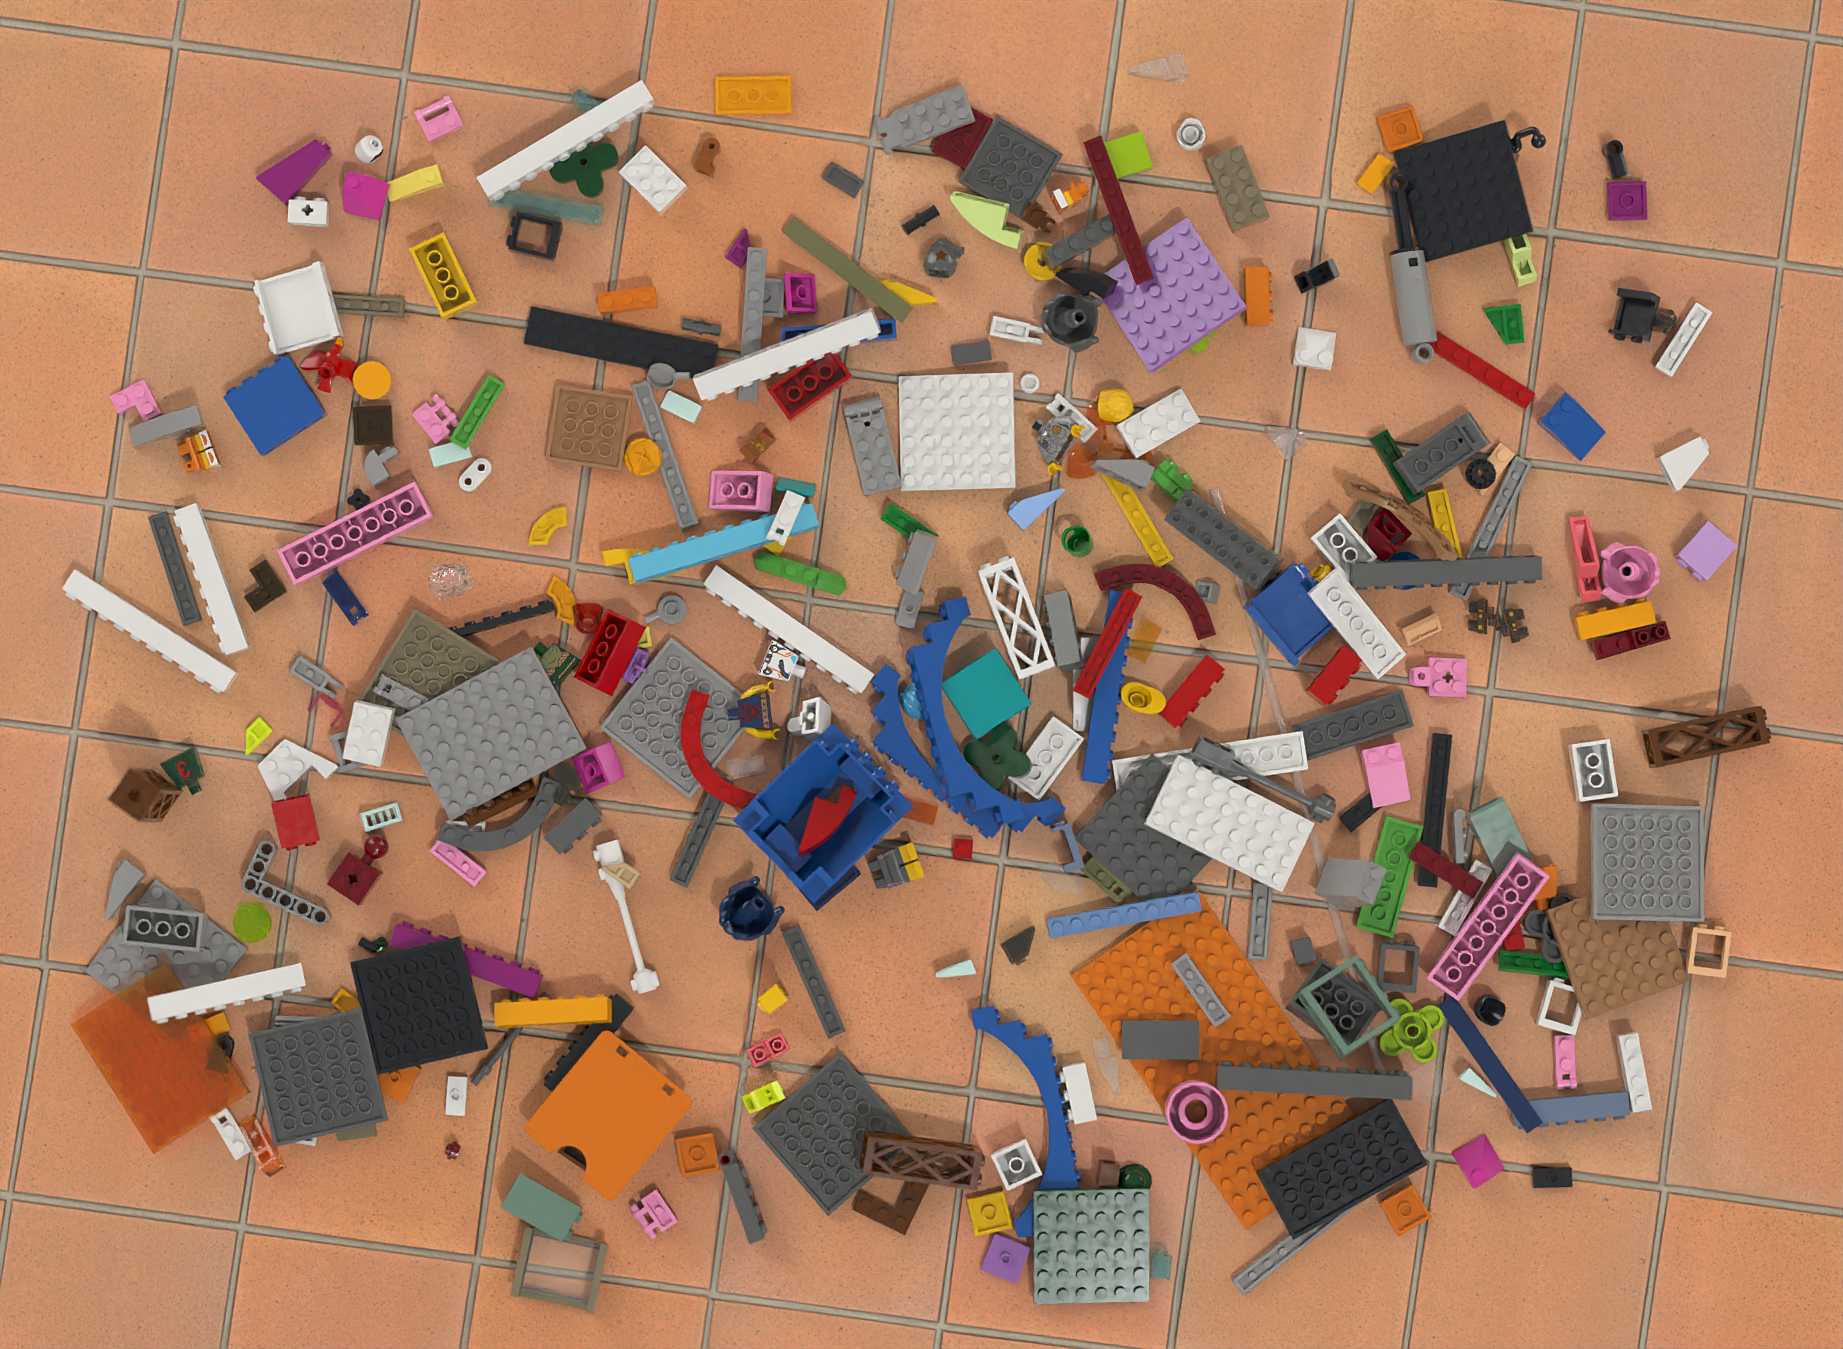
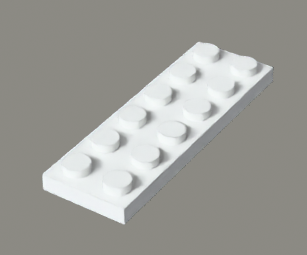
M1335 568L1307 593L1355 654L1362 659L1363 664L1376 679L1383 676L1406 655L1339 569Z

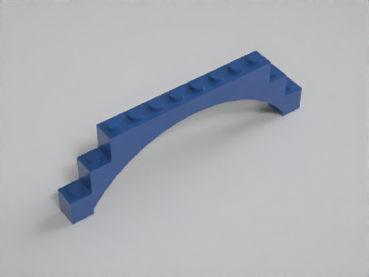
M966 597L944 601L939 605V615L943 621L928 624L923 628L922 636L927 644L911 647L906 651V662L910 665L912 671L911 680L913 684L915 683L917 690L915 693L916 699L921 705V718L926 724V737L930 739L931 743L930 752L936 761L935 771L941 780V793L945 795V799L967 795V806L971 809L972 813L993 808V818L997 822L998 827L1020 822L1025 819L1021 800L1014 801L1001 794L977 775L958 750L946 722L941 686L944 661L957 628L971 614Z
M885 664L871 681L874 684L873 689L880 694L886 693L872 711L875 714L873 716L875 720L880 724L886 723L885 727L873 740L875 744L873 748L881 754L886 752L890 756L888 760L896 766L901 764L905 768L903 772L909 777L913 778L916 776L920 780L919 785L926 790L932 789L935 792L933 796L939 801H947L950 804L948 808L955 814L962 813L965 816L963 820L970 826L974 824L980 828L978 832L985 838L989 836L993 838L1002 827H998L997 822L994 821L993 808L972 813L971 809L967 806V795L951 799H945V795H942L940 777L937 776L936 772L919 754L905 728L898 699V679L901 675ZM1051 796L1046 801L1022 804L1025 819L1017 823L1008 824L1007 826L1016 833L1018 830L1023 832L1035 815L1039 816L1037 820L1045 827L1048 824L1052 826L1066 808Z
M993 1005L972 1009L971 1013L975 1030L982 1029L1007 1045L1028 1068L1042 1094L1048 1116L1049 1149L1044 1173L1037 1189H1068L1077 1187V1182L1081 1181L1079 1170H1075L1073 1164L1077 1162L1075 1151L1070 1149V1144L1073 1143L1071 1132L1066 1130V1125L1069 1124L1067 1113H1063L1062 1110L1065 1101L1063 1094H1059L1058 1091L1061 1082L1059 1075L1055 1076L1054 1072L1057 1063L1055 1056L1051 1057L1050 1049H1053L1051 1037L1047 1038V1034L1024 1038L1023 1035L1027 1034L1025 1023L1020 1022V1019L997 1024V1021L1000 1020L998 1009H994ZM1033 1197L1019 1217H1014L1018 1238L1033 1235Z

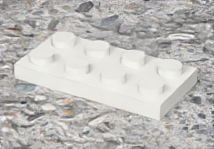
M1179 389L1116 425V428L1134 459L1198 424L1200 419L1182 389Z
M1053 716L1026 753L1032 762L1030 773L1021 779L1008 777V779L1037 800H1040L1084 738Z

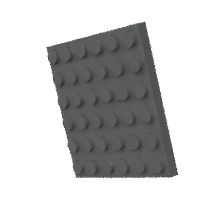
M1153 753L1075 836L1079 844L1128 886L1142 901L1180 894L1212 859L1144 824L1170 771Z
M362 1007L248 1034L274 1147L388 1121Z
M841 1052L753 1127V1130L828 1216L874 1177L862 1175L859 1168L865 1129L911 1135ZM885 1145L883 1147L876 1149L875 1151H880L892 1145ZM898 1148L881 1156L890 1163L904 1150ZM872 1160V1164H878L876 1161Z

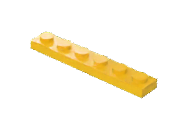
M1100 473L1153 564L1161 567L1172 561V555L1133 489Z

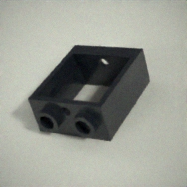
M517 212L516 217L513 216L511 220L512 235H508L506 246H509L508 250L555 262L563 229L562 222ZM522 220L553 227L546 254L516 247Z

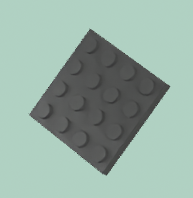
M996 116L958 183L984 198L1010 204L1008 212L1021 218L1029 202L1034 204L1063 154Z

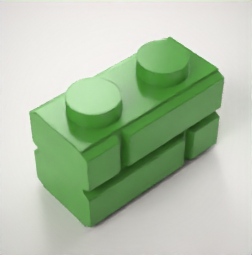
M1164 460L1153 472L1150 479L1177 503L1184 492L1194 486L1191 483L1193 480L1186 473L1182 475L1178 472L1177 469L1179 467L1172 460L1169 462Z

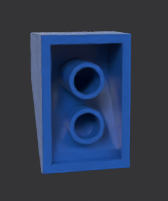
M1564 393L1537 423L1580 461L1606 433L1582 406L1567 393Z

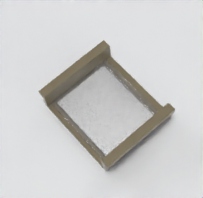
M525 1227L510 1296L532 1298L594 1313L608 1244L571 1235L569 1240L565 1239L564 1242H561L536 1227Z

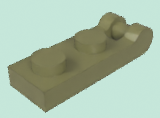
M1094 856L1084 865L1085 867L1081 868V871L1118 905H1122L1123 899L1127 895L1130 896L1132 894L1131 889L1113 875ZM1117 886L1122 889L1118 895L1113 892Z

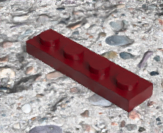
M1419 841L1416 842L1407 857L1472 899H1474L1484 883Z

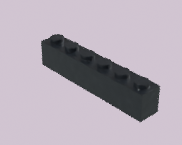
M615 994V996L610 995L608 998L612 1000V1023L586 1025L580 1032L582 1037L579 1041L574 1040L568 1047L570 1052L567 1056L562 1055L556 1062L558 1065L554 1072L550 1070L544 1077V1080H546L544 1086L553 1092L596 1038L606 1030L615 1033L635 1007L619 994Z

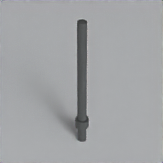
M543 992L540 997L549 998L550 996L546 992ZM524 1027L514 1028L486 1063L483 1062L479 1067V1072L471 1080L475 1086L480 1083L485 1075H489L493 1070V1065Z

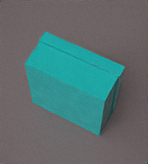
M996 648L948 677L941 685L943 692L975 740H978L1032 705Z

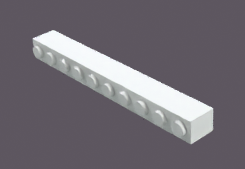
M640 80L476 178L490 201L493 199L495 201L499 200L504 196L505 192L516 190L521 186L520 183L525 180H533L537 177V173L542 170L547 171L559 160L564 161L568 159L570 154L576 150L579 152L587 147L586 144L591 141L596 142L603 138V134L608 131L613 132L617 130L620 124L625 121L630 122L634 120L640 112L645 113L653 108L652 105L655 104L654 99L643 81Z
M873 308L696 374L693 377V381L701 400L707 398V401L717 398V394L722 392L728 394L735 391V387L741 385L747 387L759 378L761 381L770 378L772 373H784L789 370L788 367L793 365L799 367L806 364V361L809 359L818 360L823 358L824 354L830 351L832 354L839 352L843 346L849 345L852 347L859 344L862 339L867 338V340L876 338L881 328Z
M717 565L703 585L706 586L705 591L712 596L718 594L722 597L721 602L728 607L733 605L738 608L736 611L744 618L749 616L754 619L752 622L760 629L764 626L770 630L768 633L776 640L780 637L786 641L784 643L786 647L792 651L795 648L801 652L799 656L808 662L810 659L817 663L815 667L825 673L826 670L833 674L831 678L838 683L844 681L848 684L847 689L854 694L858 692L862 694L874 677V674Z
M74 569L62 588L66 591L65 595L74 601L76 598L82 601L81 606L89 611L92 609L99 612L97 616L105 621L110 619L114 622L113 626L123 632L124 629L129 631L131 638L138 642L143 640L147 643L146 647L153 652H156V650L163 653L161 657L169 662L174 660L179 664L178 668L186 673L188 671L193 672L195 679L202 683L207 681L211 684L210 688L219 694L221 691L227 693L239 674L78 570Z

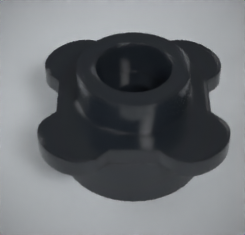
M355 489L354 494L347 499V503L353 505L356 510L363 508L370 502V497L364 495L361 489Z

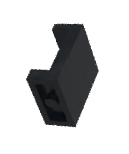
M1618 288L1617 296L1621 298L1614 329H1609L1608 333L1619 341H1625V338L1631 339V342L1642 344V341L1650 342L1661 297L1652 292Z

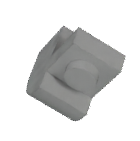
M395 446L384 448L380 451V455H378L376 450H372L366 457L364 463L365 473L374 487L392 478L384 464L401 455Z

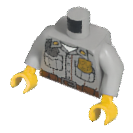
M1070 416L1052 417L1047 424L1037 419L1032 426V429L1041 434L1036 443L1039 445V450L1048 465V473L1057 476L1055 470H1062V466L1057 465V462L1060 463L1064 459L1075 439L1082 437L1080 431L1085 430V426L1079 425Z

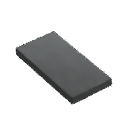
M1122 1020V1059H1199V1020Z

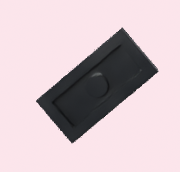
M1532 1168L1533 1188L1572 1187V1168Z

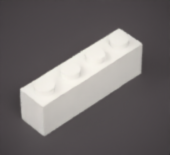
M1630 1032L1615 1035L1625 1091L1628 1092L1630 1112L1651 1110L1652 1105L1638 1033Z

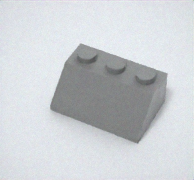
M917 529L915 533L911 532L908 543L911 544L909 551H904L901 559L904 562L902 569L898 568L895 579H898L897 586L915 596L917 595L939 536Z

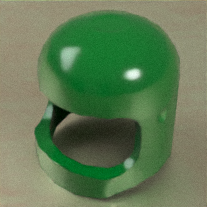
M1072 526L1066 528L1062 533V545L1071 555L1081 558L1090 554L1094 544L1093 538L1087 529L1081 526ZM1074 530L1075 532L1072 533V534L1068 537L1067 542H1065L1066 535H1067L1070 531Z

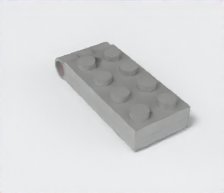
M878 396L844 404V412L864 496L901 488L902 485L881 397ZM869 422L870 426L866 427L864 424Z

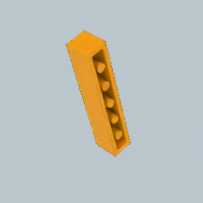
M595 994L594 998H587L586 995H577L575 999H568L567 996H558L557 1000L540 997L538 1001H531L530 998H521L519 1002L503 999L501 1003H494L495 1027L504 1029L612 1023V1000L606 997L605 994Z

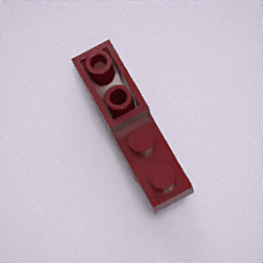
M1662 621L1591 642L1597 661L1669 640L1671 637L1666 621Z

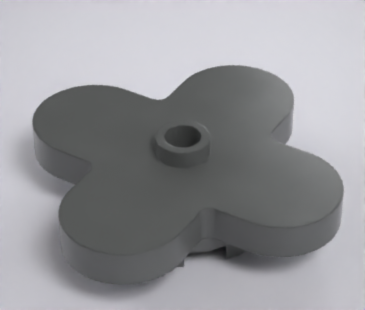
M1567 893L1556 894V897H1552L1549 902V909L1572 901L1574 898ZM1533 910L1528 912L1523 919V926L1528 934L1542 939L1540 947L1542 958L1548 963L1563 961L1546 911Z

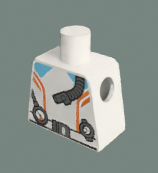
M772 640L758 674L789 682L792 675L803 678L807 668L797 664L798 655Z

